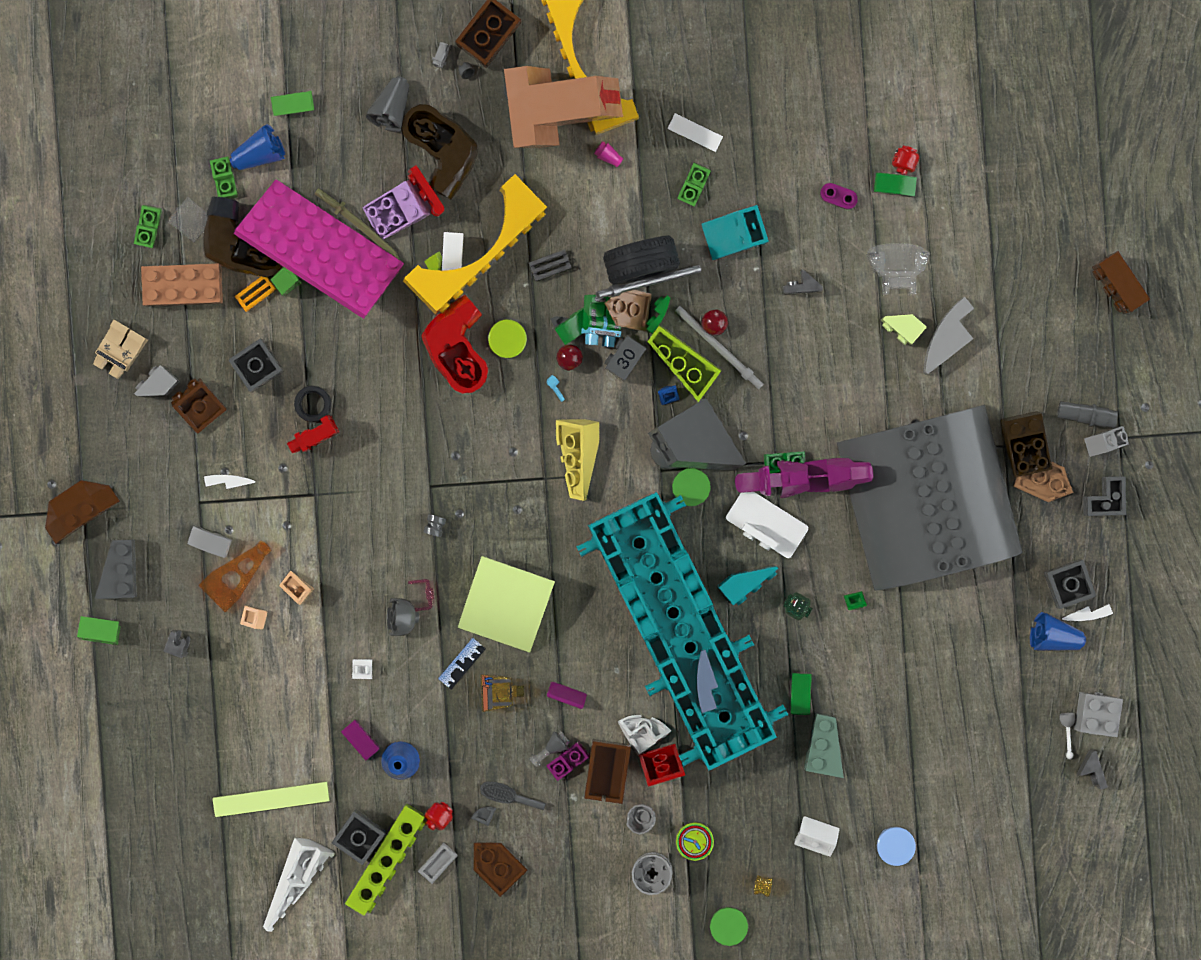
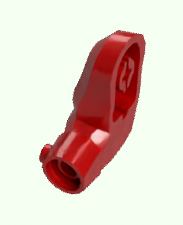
M464 294L451 302L450 306L443 313L437 314L422 333V340L434 366L446 378L449 385L455 391L462 394L473 393L480 389L486 382L488 374L486 362L473 350L470 342L464 335L466 329H470L482 316L478 308Z

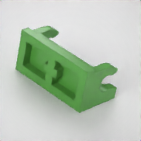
M81 616L77 637L85 641L118 645L120 622Z

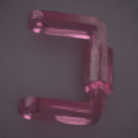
M428 579L408 581V584L426 582L425 591L429 606L415 608V611L429 610L433 607V588L430 587Z

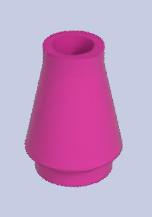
M602 141L594 152L598 159L615 167H618L623 160V157L608 142Z

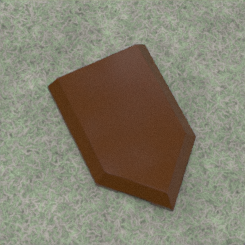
M474 842L473 870L500 897L528 871L502 843Z

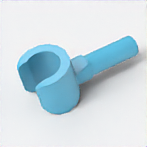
M551 375L547 379V384L555 391L562 402L565 398L556 387L560 381Z

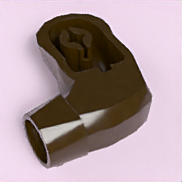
M419 104L411 108L404 116L402 122L403 135L408 142L425 149L428 154L438 160V167L434 169L429 185L434 191L451 200L470 174L477 159L479 148L477 143L457 122L430 105Z

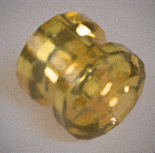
M757 875L753 894L758 895L760 893L764 894L765 897H769L772 878L764 879Z

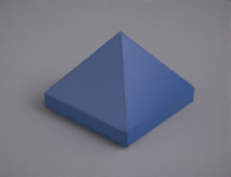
M676 385L665 386L658 391L661 405L680 400Z

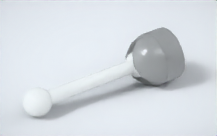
M1061 713L1060 722L1066 727L1068 752L1066 757L1067 759H1072L1074 754L1071 752L1070 727L1075 723V713Z

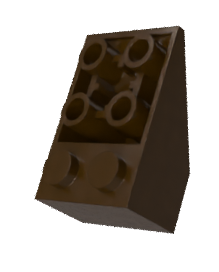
M1035 411L1000 419L1014 477L1052 470L1042 413Z

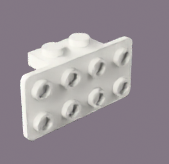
M755 492L740 493L726 516L727 521L745 531L743 533L744 536L752 541L756 538L761 541L760 546L768 551L772 548L786 558H790L808 531L807 525Z

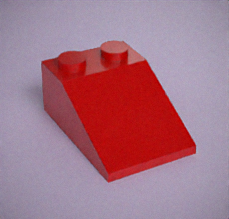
M676 744L639 755L648 787L685 776Z

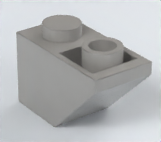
M155 366L149 372L150 377L146 381L142 380L135 389L137 391L134 394L139 397L167 396L180 381L164 366Z
M1123 426L1084 438L1090 457L1129 444L1128 436Z

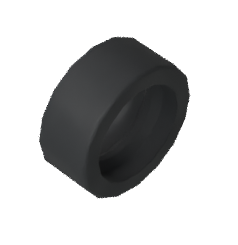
M318 386L304 387L295 397V411L305 421H321L320 419L327 416L331 411L332 403L329 394ZM308 393H317L324 400V408L317 415H308L302 409V399Z

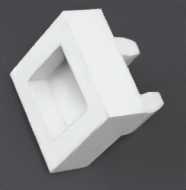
M353 659L352 679H372L373 659Z

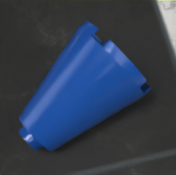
M266 124L231 153L230 163L233 168L244 170L285 159L283 157L285 150L278 136L275 137L272 134L274 129L270 125Z
M1039 613L1034 619V622H1037L1035 628L1031 627L1030 645L1037 651L1080 650L1086 643V637L1082 631L1047 613Z
M399 741L390 744L384 750L381 763L388 776L393 779L404 780L416 773L420 758L417 750L411 744ZM395 762H400L402 766H398Z

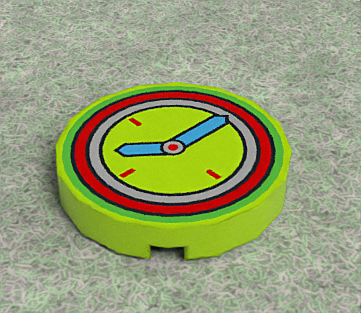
M691 822L680 828L676 836V845L679 853L684 858L698 861L711 853L714 838L707 826L702 823Z

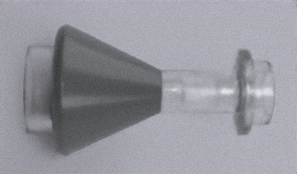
M554 731L546 748L536 756L531 754L529 759L535 767L542 766L540 762L549 754L568 750L567 745L570 741L562 731L558 733Z

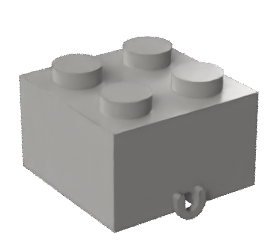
M1079 692L1074 730L1094 735L1118 737L1123 699L1105 696L1103 693L1095 692V694Z

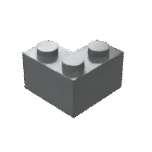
M1102 477V496H1083L1084 516L1126 515V477Z

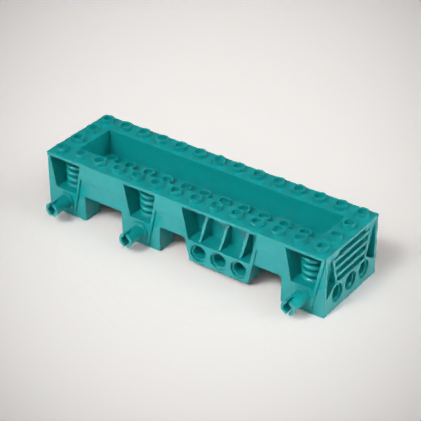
M654 492L589 524L588 527L591 531L592 539L576 547L578 551L586 548L579 552L581 557L595 550H600L661 675L660 679L645 685V688L650 697L664 689L668 690L695 746L694 749L679 755L683 766L700 759L703 760L710 771L777 738L773 730V722L788 716V713L783 704L769 712L764 710L738 657L739 652L754 646V643L750 641L745 644V642L752 640L750 635L735 642L731 641L714 610L712 601L670 518V513L686 507L684 501L676 505L677 502L683 500L682 496L679 495L665 503V501L661 500L658 493ZM636 538L644 539L645 545L643 548H635L634 540ZM655 572L660 573L662 576L661 582L657 584L651 581V575ZM671 607H676L679 611V615L676 618L668 616V610ZM688 642H693L696 645V649L692 653H688L685 650V645ZM703 649L706 650L718 685L717 688L711 689L717 708L702 713L697 692V668L700 653ZM723 711L728 712L730 715L727 722L719 720V714Z

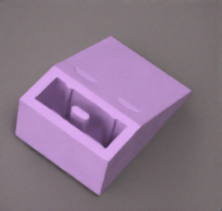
M407 180L362 207L375 233L383 240L431 214V206L420 197V190L417 185H413L410 180Z

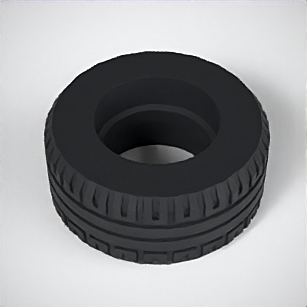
M670 235L654 237L626 244L605 252L603 260L609 282L613 285L626 284L678 269L680 261L674 239Z

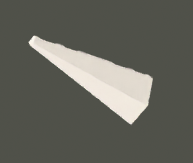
M294 838L263 926L266 931L272 932L274 930L273 925L280 917L283 919L286 915L285 910L289 905L296 903L312 883L311 878L318 870L322 871L324 868L323 864L329 856L331 858L334 856L333 850L310 839Z

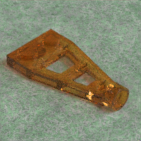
M260 540L255 547L212 571L198 586L224 612H227L241 598L264 558L272 549L263 540ZM245 558H250L254 565L245 574L238 567V564ZM230 571H236L241 578L239 584L233 590L222 581V576Z

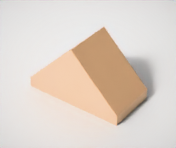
M292 571L288 573L279 585L299 605L303 604L314 590L312 586Z

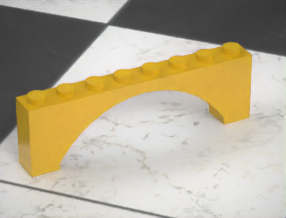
M541 0L543 6L547 5L549 12L546 15L549 23H554L556 29L553 31L557 42L560 41L563 47L560 49L563 60L567 59L569 66L566 68L570 78L587 77L576 60L572 43L574 21L584 0ZM621 99L623 117L587 122L590 132L594 131L595 135L638 120L639 115L633 99Z
M516 174L500 189L504 198V222L498 240L487 254L470 265L454 270H429L417 265L404 278L403 282L434 314H437L439 311L443 313L450 306L448 302L452 298L458 299L463 294L462 289L466 285L470 287L477 280L476 276L480 272L484 274L491 267L490 263L494 259L498 261L505 254L503 250L506 247H513L519 241L517 237L521 233L524 235L528 233L532 228L531 224L535 220L539 222L546 215L545 210L547 206Z

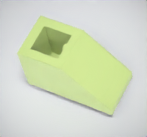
M913 314L885 316L881 319L884 323L882 326L890 333L894 331L898 335L897 339L904 345H912L926 329V326Z

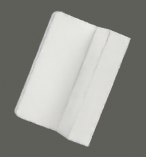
M804 816L794 844L830 857L837 844L839 828Z

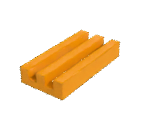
M260 277L234 297L245 312H247L276 291L277 288L268 277ZM263 280L266 281L264 285H262L260 288H258L244 300H241V297L243 295H245L247 292H249ZM268 286L271 287L268 291H266L264 294H262L248 306L245 305V303H247L249 300H251L265 288H267Z

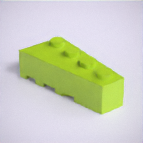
M661 325L658 326L648 340V343L699 402L720 374L721 369Z

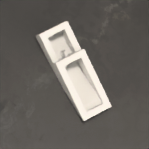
M444 232L442 271L462 268L463 233Z

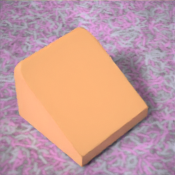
M244 606L240 624L262 630L265 625L267 611Z

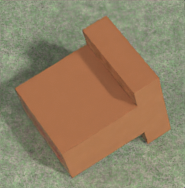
M522 66L504 69L514 148L559 146L557 126L623 117L618 78L591 76L552 82L549 68Z

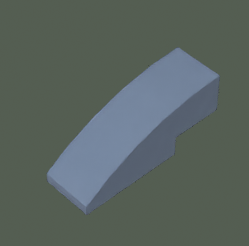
M705 649L701 650L697 668V692L702 713L717 708L711 689L718 687Z

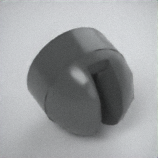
M464 62L462 66H459L458 71L463 79H469L475 74V69L470 63Z

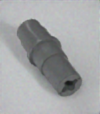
M1060 401L1057 418L1089 424V427L1095 425L1115 428L1118 411L1097 407L1096 404H1075Z

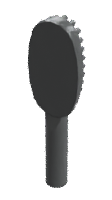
M487 781L480 787L481 794L495 802H517L540 810H544L546 805L544 802L517 795L514 789L502 783Z

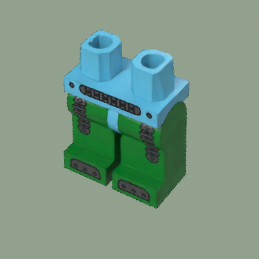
M593 294L584 295L583 328L581 333L586 334V345H598L599 336H603L602 347L613 348L616 337H621V327L615 325L605 305L611 297L598 299Z

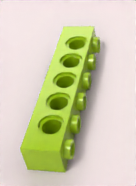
M405 804L345 902V905L363 916L367 912H372L376 905L373 902L376 896L381 897L386 889L384 883L387 879L391 881L396 873L395 865L397 862L401 864L404 860L406 847L411 848L416 840L414 834L417 830L421 831L427 822L424 820L425 814L409 804ZM404 823L411 824L412 831L404 832L402 825ZM395 839L400 840L402 847L399 849L394 848L392 841ZM382 857H391L392 864L385 865L382 862ZM375 872L380 873L382 880L374 881L372 874ZM370 889L372 896L369 898L364 897L362 890Z

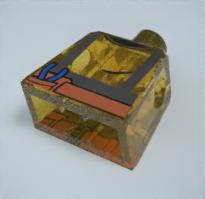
M481 674L482 712L513 706V697H524V685L513 686L512 677Z

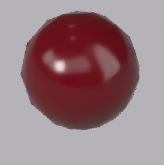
M718 309L711 310L704 314L702 327L707 334L719 336L727 329L728 318L724 312Z
M568 344L559 348L556 360L562 369L570 371L582 363L583 355L577 346Z

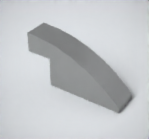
M966 297L961 298L952 306L935 329L925 356L923 368L925 375L929 374L973 339L959 321L974 309Z

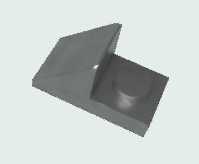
M801 269L802 284H799L798 281H791L783 286V295L823 291V286L803 269Z
M1091 749L1085 756L1077 775L1082 776L1092 773L1093 775H1090L1093 786H1097L1101 790L1108 786L1097 752Z

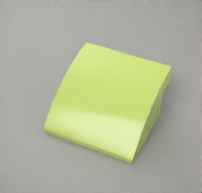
M482 556L458 628L530 652L555 581Z

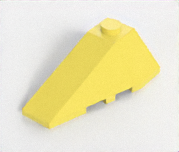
M586 419L556 420L557 445L561 446L563 454L560 458L561 462L565 463L567 471L565 479L569 496L573 499L585 501L599 445V422Z

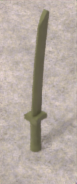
M318 188L315 195L336 209L334 212L336 215L339 213L383 250L400 260L396 251L344 207L345 202L339 203Z

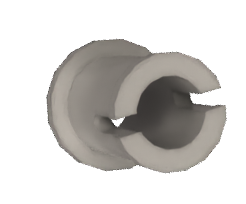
M440 42L435 57H432V65L438 68H443L446 65L445 61L451 49L450 45Z

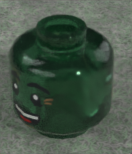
M795 592L793 595L789 594L783 605L785 613L796 620H802L803 617L808 618L813 609L810 607L811 600L798 592Z

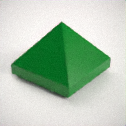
M862 591L844 595L848 610H858L867 606Z

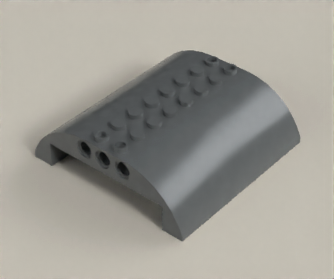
M985 405L837 442L840 458H849L853 462H869L873 466V479L871 482L856 484L852 489L848 490L874 591L942 577L1002 561L1023 553Z

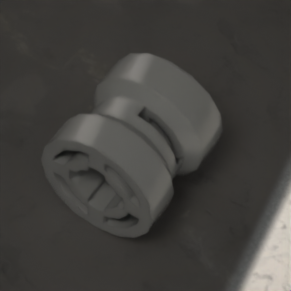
M428 514V524L424 527L423 532L442 537V527L447 519Z

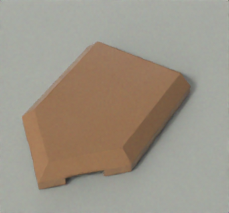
M631 290L623 292L619 296L611 297L605 303L616 326L646 332L652 294Z
M1051 462L1052 470L1017 477L1013 487L1046 502L1074 493L1067 478L1065 468Z

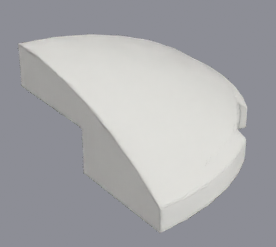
M632 715L618 721L624 735L638 756L671 733V730L664 723L653 717L646 719L641 718V715Z

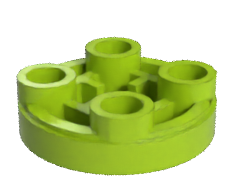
M502 320L491 328L488 341L490 348L496 355L503 358H513L525 349L527 336L524 328L518 322Z

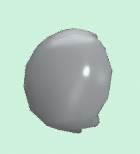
M635 805L627 814L626 824L633 833L645 834L655 825V811L649 805Z

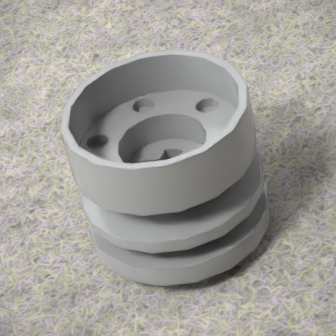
M648 852L640 856L632 869V881L635 887L647 895H657L665 891L670 885L673 875L669 859L657 852ZM651 868H655V871L658 872L654 877L647 873Z

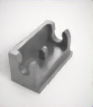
M180 630L171 631L164 652L180 658L187 656L190 636L185 641V638L179 639L181 637Z

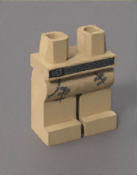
M113 320L105 338L95 352L97 356L93 365L103 370L107 362H111L114 365L109 374L119 379L124 371L128 372L148 340Z

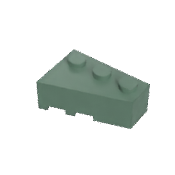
M815 712L804 769L809 772L844 778L836 718L832 715Z

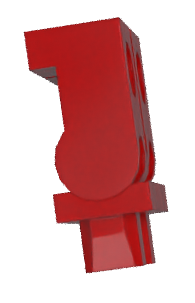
M327 415L320 420L323 424L314 429H307L294 434L295 439L287 443L292 453H297L301 450L307 452L312 449L311 446H316L340 433L332 416Z

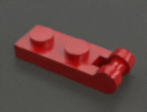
M417 165L409 169L408 178L413 185H417L419 188V195L423 201H427L431 206V214L438 217L444 212V206Z

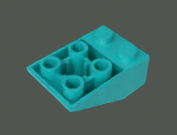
M758 205L701 224L712 261L769 242Z
M772 565L733 573L718 584L717 587L732 605L737 604L739 606L747 599L746 595L749 592L755 593L762 587L760 583L765 579L769 581L777 575L775 571L778 567Z

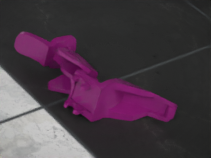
M828 458L805 462L804 464L791 461H777V466L781 473L770 474L769 466H763L759 469V472L738 474L735 478V486L738 492L760 491L765 496H771V487L782 486L780 498L791 497L805 491L837 492L852 489L856 484L871 482L873 479V466L869 462H853L849 458Z

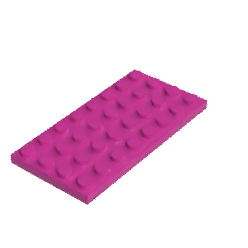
M275 179L234 232L236 236L363 319L404 265L402 261L277 179Z

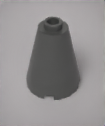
M397 76L389 81L367 111L366 118L377 127L380 124L386 126L385 130L391 132L401 131L409 92L407 80Z

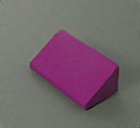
M551 682L547 697L583 709L587 694L559 683Z
M356 719L341 731L365 761L380 749Z

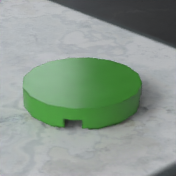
M695 468L685 469L674 478L672 484L673 494L675 498L679 495L682 496L683 500L680 503L684 501L687 506H697L703 503L709 496L710 481L701 470Z
M725 907L719 909L712 916L710 930L717 942L722 945L732 946L740 943L745 938L748 931V923L740 910L733 907Z

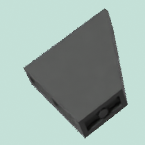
M706 398L648 433L666 464L671 467L734 471L746 464L741 453L735 447L732 438L726 432L722 422L718 419L712 405Z

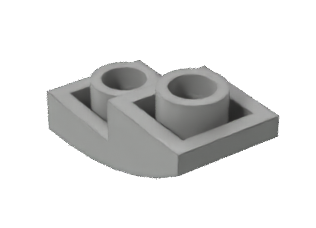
M193 526L187 544L226 558L232 540L199 526Z

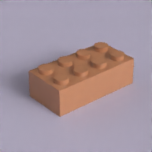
M219 264L141 267L143 305L146 307L223 304L222 267Z

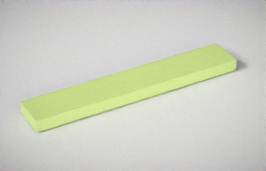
M327 782L213 797L215 817L330 801Z

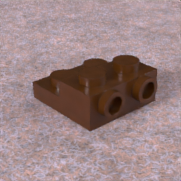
M201 378L191 380L187 384L188 389L183 393L181 391L177 392L172 397L173 401L171 402L172 407L197 434L227 410Z

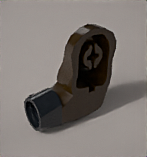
M212 197L206 214L208 218L203 235L204 257L233 272L260 277L275 275L282 268V265L234 234L237 228L236 222H238L239 202L224 197Z

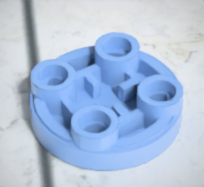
M890 827L885 829L877 840L878 854L887 864L893 866L906 864L915 853V840L910 832L904 828Z

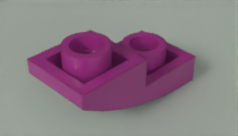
M578 741L546 766L558 781L587 760L590 755Z

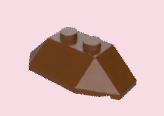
M80 480L49 501L45 529L55 544H57L119 503L120 500L110 485Z

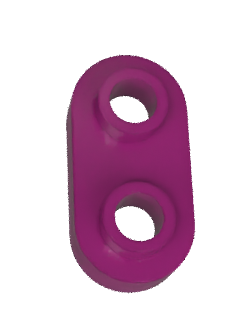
M827 183L820 190V197L826 203L847 210L852 209L857 204L858 197L856 193L847 188ZM828 189L833 190V196L827 195ZM846 196L851 197L852 200L850 203H847L845 201Z

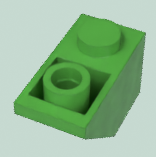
M285 267L271 279L282 296L287 295L302 283L299 276Z

